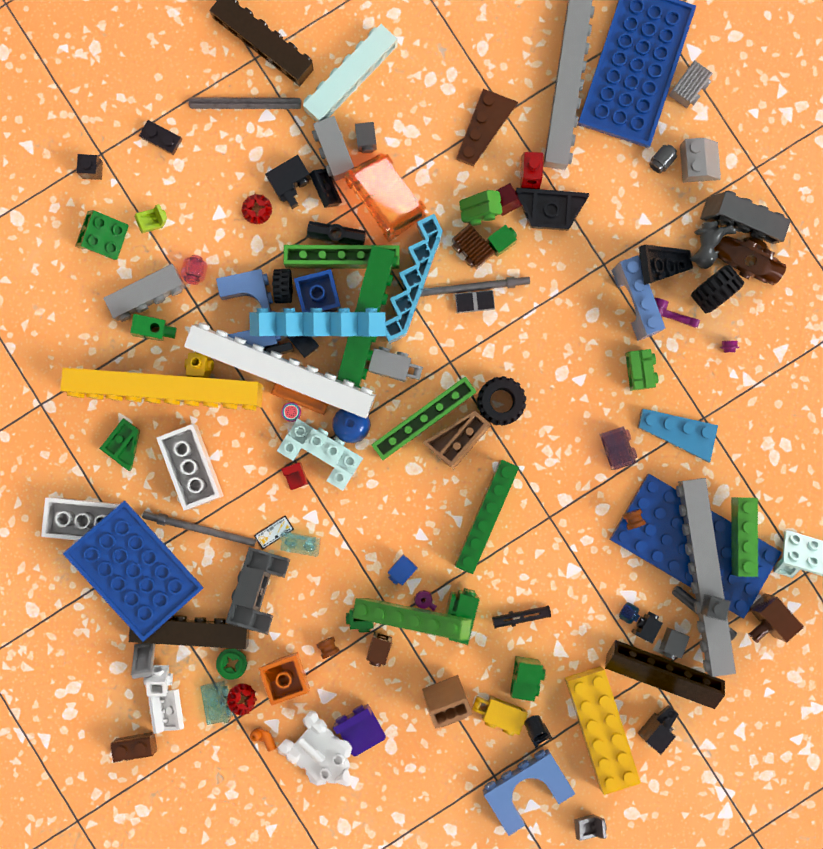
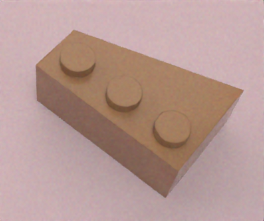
M473 411L448 428L441 430L433 437L423 441V444L454 470L491 426L485 418L476 411Z

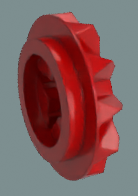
M254 194L248 196L243 202L242 213L248 222L262 224L270 218L272 205L264 195ZM255 202H257L259 207H262V209L258 211V216L256 215L254 210H251L255 207Z
M243 683L232 687L227 696V705L230 711L241 716L250 714L249 712L255 708V701H257L256 691L250 685ZM241 695L248 696L244 700L245 705L243 703H238L239 700H241Z

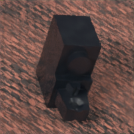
M298 155L265 173L280 201H287L292 209L299 206L294 197L297 195L296 188L307 185L311 177Z
M669 705L659 714L654 712L638 732L639 736L662 755L676 738L672 733L674 729L671 726L679 714Z

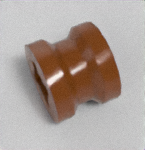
M641 509L622 515L627 521L626 527L628 530L646 524V521L642 519Z
M334 637L327 638L316 644L317 648L322 652V659L340 652L339 647L334 643Z

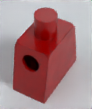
M524 152L521 156L520 188L540 189L543 177V153Z

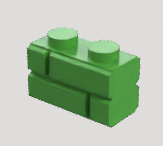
M486 190L460 200L462 222L477 226L481 224L482 220H495V216L503 213L500 203V192Z
M651 349L625 353L630 391L655 388L656 384H658V374L654 372L653 365L656 364V357L651 352Z

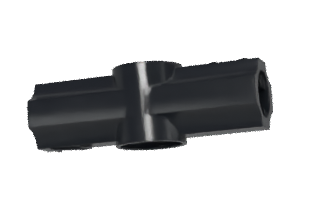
M309 221L307 238L327 241L335 245H364L365 230L342 227L339 224L330 225ZM334 231L342 233L339 238H333L331 235Z

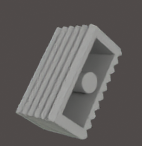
M694 60L669 96L685 108H688L690 104L694 106L700 98L699 91L701 89L705 91L712 82L709 78L713 73Z

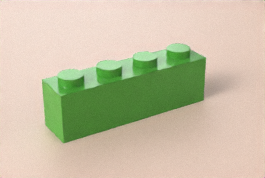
M731 497L732 575L758 577V498Z

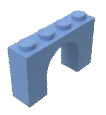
M639 255L620 261L611 271L617 287L625 286L632 298L636 320L631 325L637 341L656 335L666 328L650 285H644Z
M261 269L216 278L219 295L222 300L250 296L259 301L261 308H268L269 312H275V310H271L270 304L273 303L271 292L267 291L266 286L269 285L268 275L264 274ZM250 330L228 334L231 338H235V336L246 340V344L251 346L258 344L263 346L264 349L278 346V341L281 340V336H250Z
M548 749L538 751L531 760L522 761L518 764L517 769L512 772L511 770L506 771L501 775V779L496 782L491 781L484 786L483 794L508 836L525 826L523 818L512 802L514 788L522 780L528 778L541 780L548 786L558 804L575 795L571 785Z

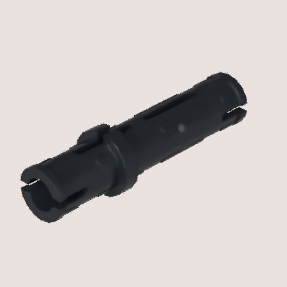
M549 605L514 613L509 611V614L493 616L494 629L510 625L515 627L519 623L550 618L551 611ZM539 613V615L524 617V615ZM520 617L519 619L504 621L505 619Z

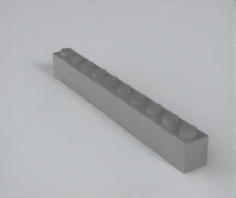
M568 0L543 167L566 170L568 164L571 165L573 153H570V148L574 146L576 135L573 134V128L577 127L578 116H575L576 109H579L581 104V98L578 97L579 91H582L584 84L581 74L585 73L587 61H584V54H588L589 43H586L587 36H590L592 30L589 20L593 18L595 6H592V0Z
M706 478L678 481L676 492L677 496L681 499L679 511L681 517L683 516L684 518L682 531L687 538V544H685L686 554L690 557L688 570L693 577L691 589L696 596L694 609L699 616L697 628L702 635L700 648L705 655L703 667L705 672L712 677L736 674L728 618L727 621L700 614L705 594L724 599Z

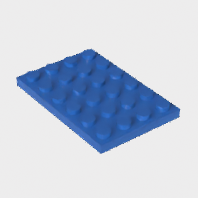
M125 500L63 553L142 641H145L204 588Z

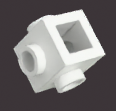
M153 665L152 676L144 677L143 683L146 685L147 696H167L169 685L173 683V673L169 672V665Z

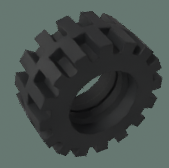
M274 269L272 278L274 302L291 303L293 298L291 269Z

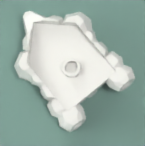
M310 711L302 720L307 730L295 744L285 739L278 746V753L286 756L287 761L290 763H296L301 769L305 768L309 781L316 786L324 785L326 781L332 784L338 783L350 786L352 778L349 773L350 764L348 758L351 755V745L348 741L340 740L338 736L333 735V732L327 728L324 720L319 719L315 711Z

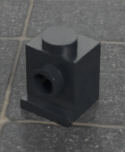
M649 611L644 617L641 616L636 625L638 627L637 630L632 629L631 632L653 644L663 623L658 621L659 616Z

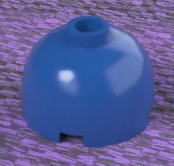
M340 409L333 418L332 427L335 435L340 440L346 443H357L368 435L371 422L369 416L365 419Z

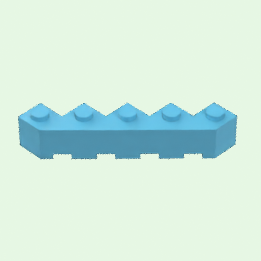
M435 214L417 222V229L423 240L408 247V253L414 266L399 272V278L405 291L390 298V303L396 317L385 322V337L389 344L407 335L439 246L443 230Z
M257 308V312H249L250 336H385V312H377V308H365V312H350V308H338V312H323V308H311V312H295V308H284V312H269L268 308Z

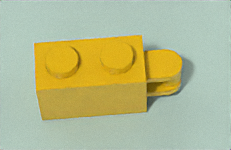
M491 695L488 700L476 696L472 706L473 711L482 714V719L486 726L494 729L497 726L502 728L504 733L514 736V734L520 735L528 715L526 709ZM482 703L486 704L485 710L480 709Z

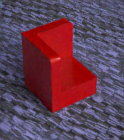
M301 462L281 469L283 475L286 476L290 490L309 484Z

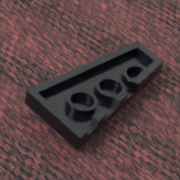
M653 245L639 246V259L641 261L644 285L693 269L692 261L689 259L691 257L690 250Z

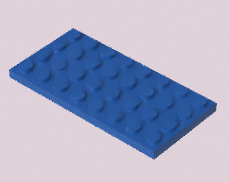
M681 0L618 1L577 125L646 148L651 146L696 5Z
M647 474L625 512L628 513L641 509V516L646 521V524L628 530L626 527L627 521L622 517L609 540L691 588L693 577L688 570L690 557L686 554L685 544H687V538L682 531L684 518L683 516L681 517L679 511L681 499L677 496L676 489L651 474ZM711 511L724 599L731 601L729 611L744 619L782 552L758 538V577H738L732 575L731 522Z

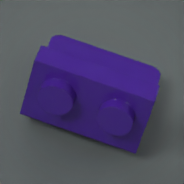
M369 704L365 706L359 705L352 710L353 713L347 716L345 714L335 720L336 722L333 726L336 734L340 733L343 740L348 741L351 745L352 756L363 753L386 738Z

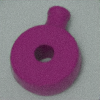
M419 591L415 595L414 601L417 607L421 609L429 607L432 611L437 608L432 603L433 598L428 591Z

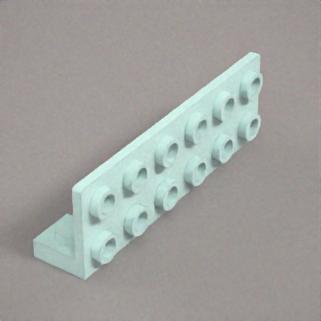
M786 530L784 532L783 557L775 564L774 573L793 578L800 570L823 576V541Z

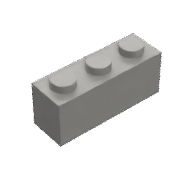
M335 116L313 123L314 130L312 134L315 142L319 141L321 148L318 150L322 160L326 158L328 163L325 166L328 176H333L335 182L356 174Z

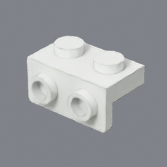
M179 689L168 690L167 696H148L154 734L184 728Z

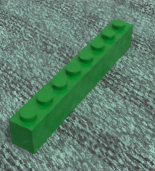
M372 245L355 312H365V308H377V312H380L382 305H386L388 294L385 292L387 286L391 287L394 276L391 275L392 267L396 268L399 257L396 256V251ZM348 336L337 377L338 380L343 381L346 379L354 382V386L362 388V379L366 380L368 369L365 368L366 363L371 361L373 350H370L372 342L376 343L377 336Z

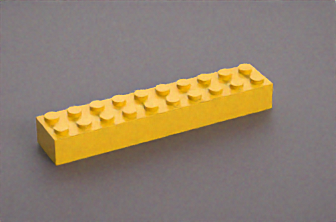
M62 368L60 391L66 392L67 396L73 398H84L86 395L87 398L103 400L104 396H106V399L113 401H123V398H125V400L130 402L142 403V399H145L144 402L161 404V401H164V403L169 405H180V402H184V405L199 407V403H202L203 406L209 408H218V405H222L226 409H237V406H242V409L256 411V407L262 408L263 385L255 381Z

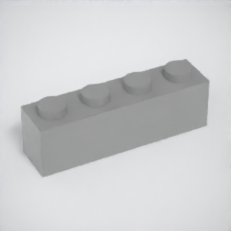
M170 264L103 299L113 319L123 322L130 319L131 315L136 312L142 313L146 311L148 306L154 303L157 305L164 302L165 298L170 295L176 296L180 294L186 286L177 268Z

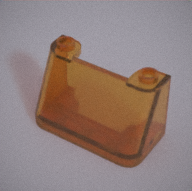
M381 153L345 172L344 179L350 189L353 188L355 195H358L376 220L379 228L384 232V237L390 242L426 216V207L421 200L418 201L394 169L390 156Z

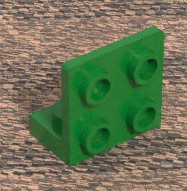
M87 211L75 247L88 249L117 260L129 225L97 211Z

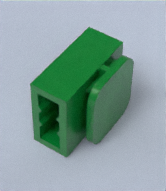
M464 588L463 591L459 590L457 597L455 592H450L445 614L472 619L469 639L461 641L449 639L450 641L469 644L480 600L474 590Z

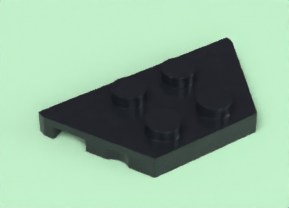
M516 188V193L522 204L521 207L529 226L536 229L569 231L589 197V193Z

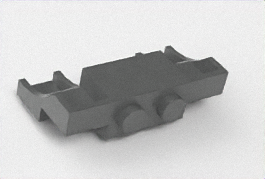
M249 547L242 571L238 574L237 587L232 593V603L226 619L227 624L268 635L273 615L260 612L270 575L285 578L290 562L289 558Z

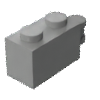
M379 346V349L374 348L368 372L406 382V378L420 380L423 367L411 364V358L408 357L409 354L397 352V354L390 353V349ZM409 367L414 368L413 375L408 374Z

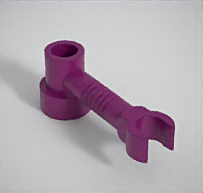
M654 297L661 317L670 318L694 328L698 327L700 320L667 310L668 301Z

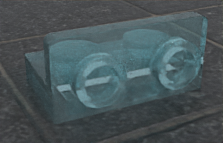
M283 531L280 540H282L280 549L281 551L317 557L322 538Z
M224 681L201 685L207 725L224 722V724L229 723L231 717H233V713L227 705L229 687L225 686Z

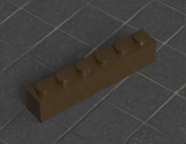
M217 0L209 10L214 20L298 86H301L314 70L312 59L304 53L302 55L298 52V48L293 43L284 41L283 36L279 32L270 30L265 21L256 19L252 11L247 7L242 8L237 0Z
M175 616V619L169 618L145 641H142L129 628V642L246 649L249 644V630L226 623L225 618H214V621H206V617H195L194 620H189L187 616Z
M615 640L606 655L605 669L712 709H716L725 696V680L712 677L709 674Z

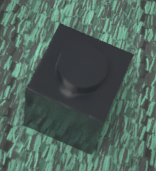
M78 154L77 174L82 179L102 180L103 161L97 155Z

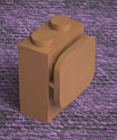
M458 675L422 689L435 729L448 726L472 715V710Z

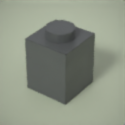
M374 122L355 124L358 152L366 154L377 150Z
M705 594L700 614L727 621L731 601Z
M667 627L659 649L664 652L666 657L674 660L675 657L682 659L690 636Z

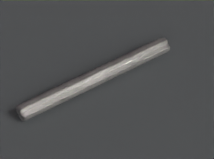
M190 97L189 107L191 109H301V99Z

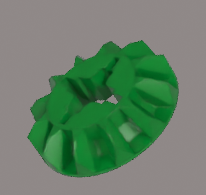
M233 648L222 651L216 660L218 673L223 678L229 680L241 677L246 671L248 664L246 656L240 650ZM231 658L232 661L239 660L235 664V669L232 666L225 668L229 663L228 659Z

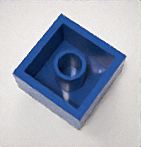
M331 269L294 278L302 312H311V308H323V312L338 311V308H341Z

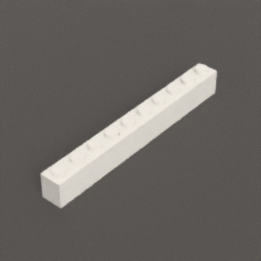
M199 322V324L191 325L184 345L185 348L365 419L368 417L376 394L372 393V389L364 386L358 388L354 386V382L346 379L340 381L336 379V375L328 372L325 374L320 373L318 368L307 365V367L302 366L300 361L296 359H284L282 354L271 351L269 353L264 351V347L258 344L251 346L246 344L245 339L236 336L231 338L227 336V332L219 329L213 331L209 329L210 326Z

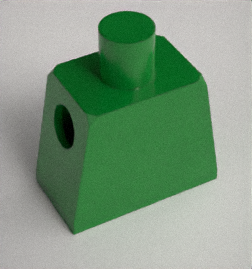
M133 314L130 331L133 337L163 341L164 337L175 339L177 328L166 326V320ZM153 327H160L158 332H152Z

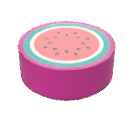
M290 402L283 406L281 413L285 420L294 422L297 418H300L301 409L297 404Z

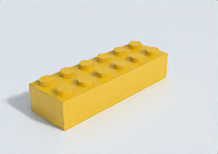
M599 666L564 677L596 779L603 795L641 784L605 669Z

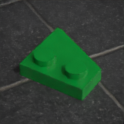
M123 418L99 449L126 470L131 471L140 430Z

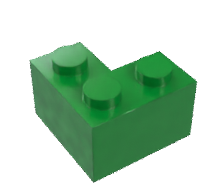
M515 656L510 689L511 698L535 702V697L539 696L541 680L544 681L545 669L538 659Z

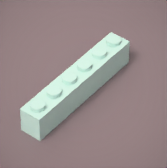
M382 24L377 28L374 27L369 32L367 39L360 41L355 48L356 50L343 59L340 67L334 68L329 75L330 77L317 86L313 95L310 94L303 101L304 111L315 122L329 118L397 48L398 39Z

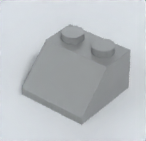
M707 138L685 139L680 145L683 183L721 180L718 142Z

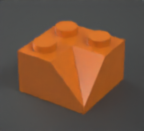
M298 652L281 657L258 668L271 706L309 693L310 686Z

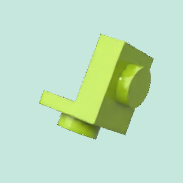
M160 204L155 205L154 209L136 213L134 216L141 234L163 228L167 220L166 212L161 208Z

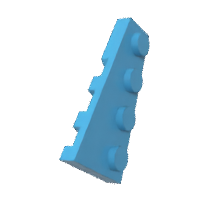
M647 409L641 410L638 424L639 429L663 439L708 463L711 462L718 425Z

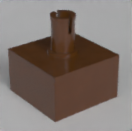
M765 593L749 609L761 622L754 630L748 633L756 643L769 632L774 638L787 643L804 628L800 621L776 596Z

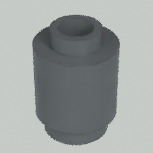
M662 145L651 158L650 167L659 174L666 171L677 158V150L672 145Z

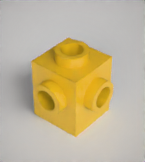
M196 351L195 353H188V358L185 359L184 363L186 376L210 378L211 371L214 369V361L211 357Z

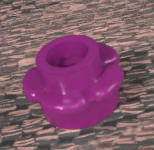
M722 341V347H720V349H724V352H736V348H740L738 341Z

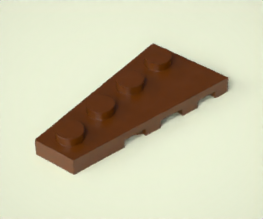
M483 89L456 160L474 167L489 143L494 139L499 129L518 105V101Z

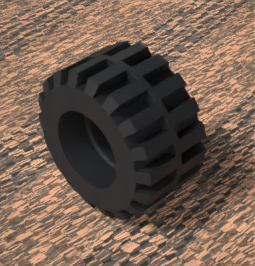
M726 265L692 292L691 297L705 314L710 313L738 292L745 282L731 265Z
M505 376L495 377L487 381L478 393L477 408L481 413L480 415L488 422L493 423V425L504 426L515 422L522 416L526 408L525 402L527 398L524 395V389L520 387L521 384ZM504 390L511 395L513 404L510 410L500 413L492 408L490 398L494 392Z

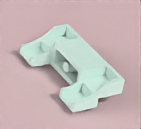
M297 418L288 435L285 436L277 449V452L294 461L301 449L306 450L334 467L327 482L343 491L362 462L363 457L344 447L345 442L337 437L334 440L329 438V433L319 427L316 430Z

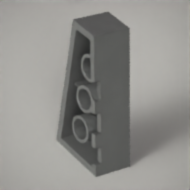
M725 191L708 197L700 219L705 221L709 218L716 220L718 225L722 227L724 225H732L740 233L751 232V237L759 238L772 244L784 242L791 220L784 217V214L769 211L768 207L756 205L748 198H740L732 191Z

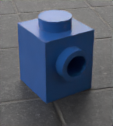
M403 554L388 570L390 574L388 578L396 585L398 583L403 585L418 567Z

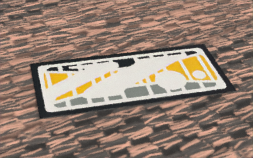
M285 515L255 534L254 537L263 550L293 531L294 528Z

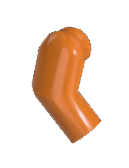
M256 728L250 733L251 740L254 742H264L268 752L277 748L269 731Z

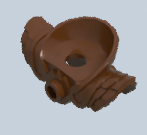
M724 236L716 246L715 250L719 251L717 254L718 258L740 271L739 275L748 280L750 277H753L763 283L775 285L781 280L786 271V265L775 258V253L769 250L767 244L759 238L748 237L738 240L730 236ZM749 255L756 257V263L753 266H747L745 263V259Z

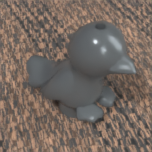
M717 221L702 224V229L694 232L696 235H700L701 247L689 259L700 268L707 269L711 267L719 257L717 255L719 251H714V248L720 243L723 236L726 234H736L737 230L732 225L718 227Z

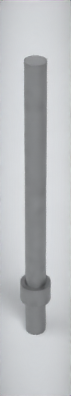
M513 276L506 277L504 280L425 288L422 290L420 297L501 287L515 288L518 285L530 284V277L515 278Z
M147 511L143 512V519L155 521L158 525H170L253 547L256 544V539L170 518L162 513L158 515Z

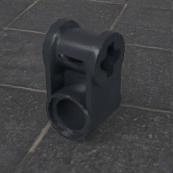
M539 715L531 716L524 722L527 733L535 748L543 741L553 739Z

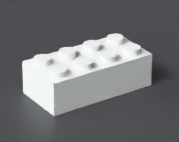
M196 424L188 425L156 438L183 511L224 496Z
M54 497L45 498L41 537L79 540L120 504Z

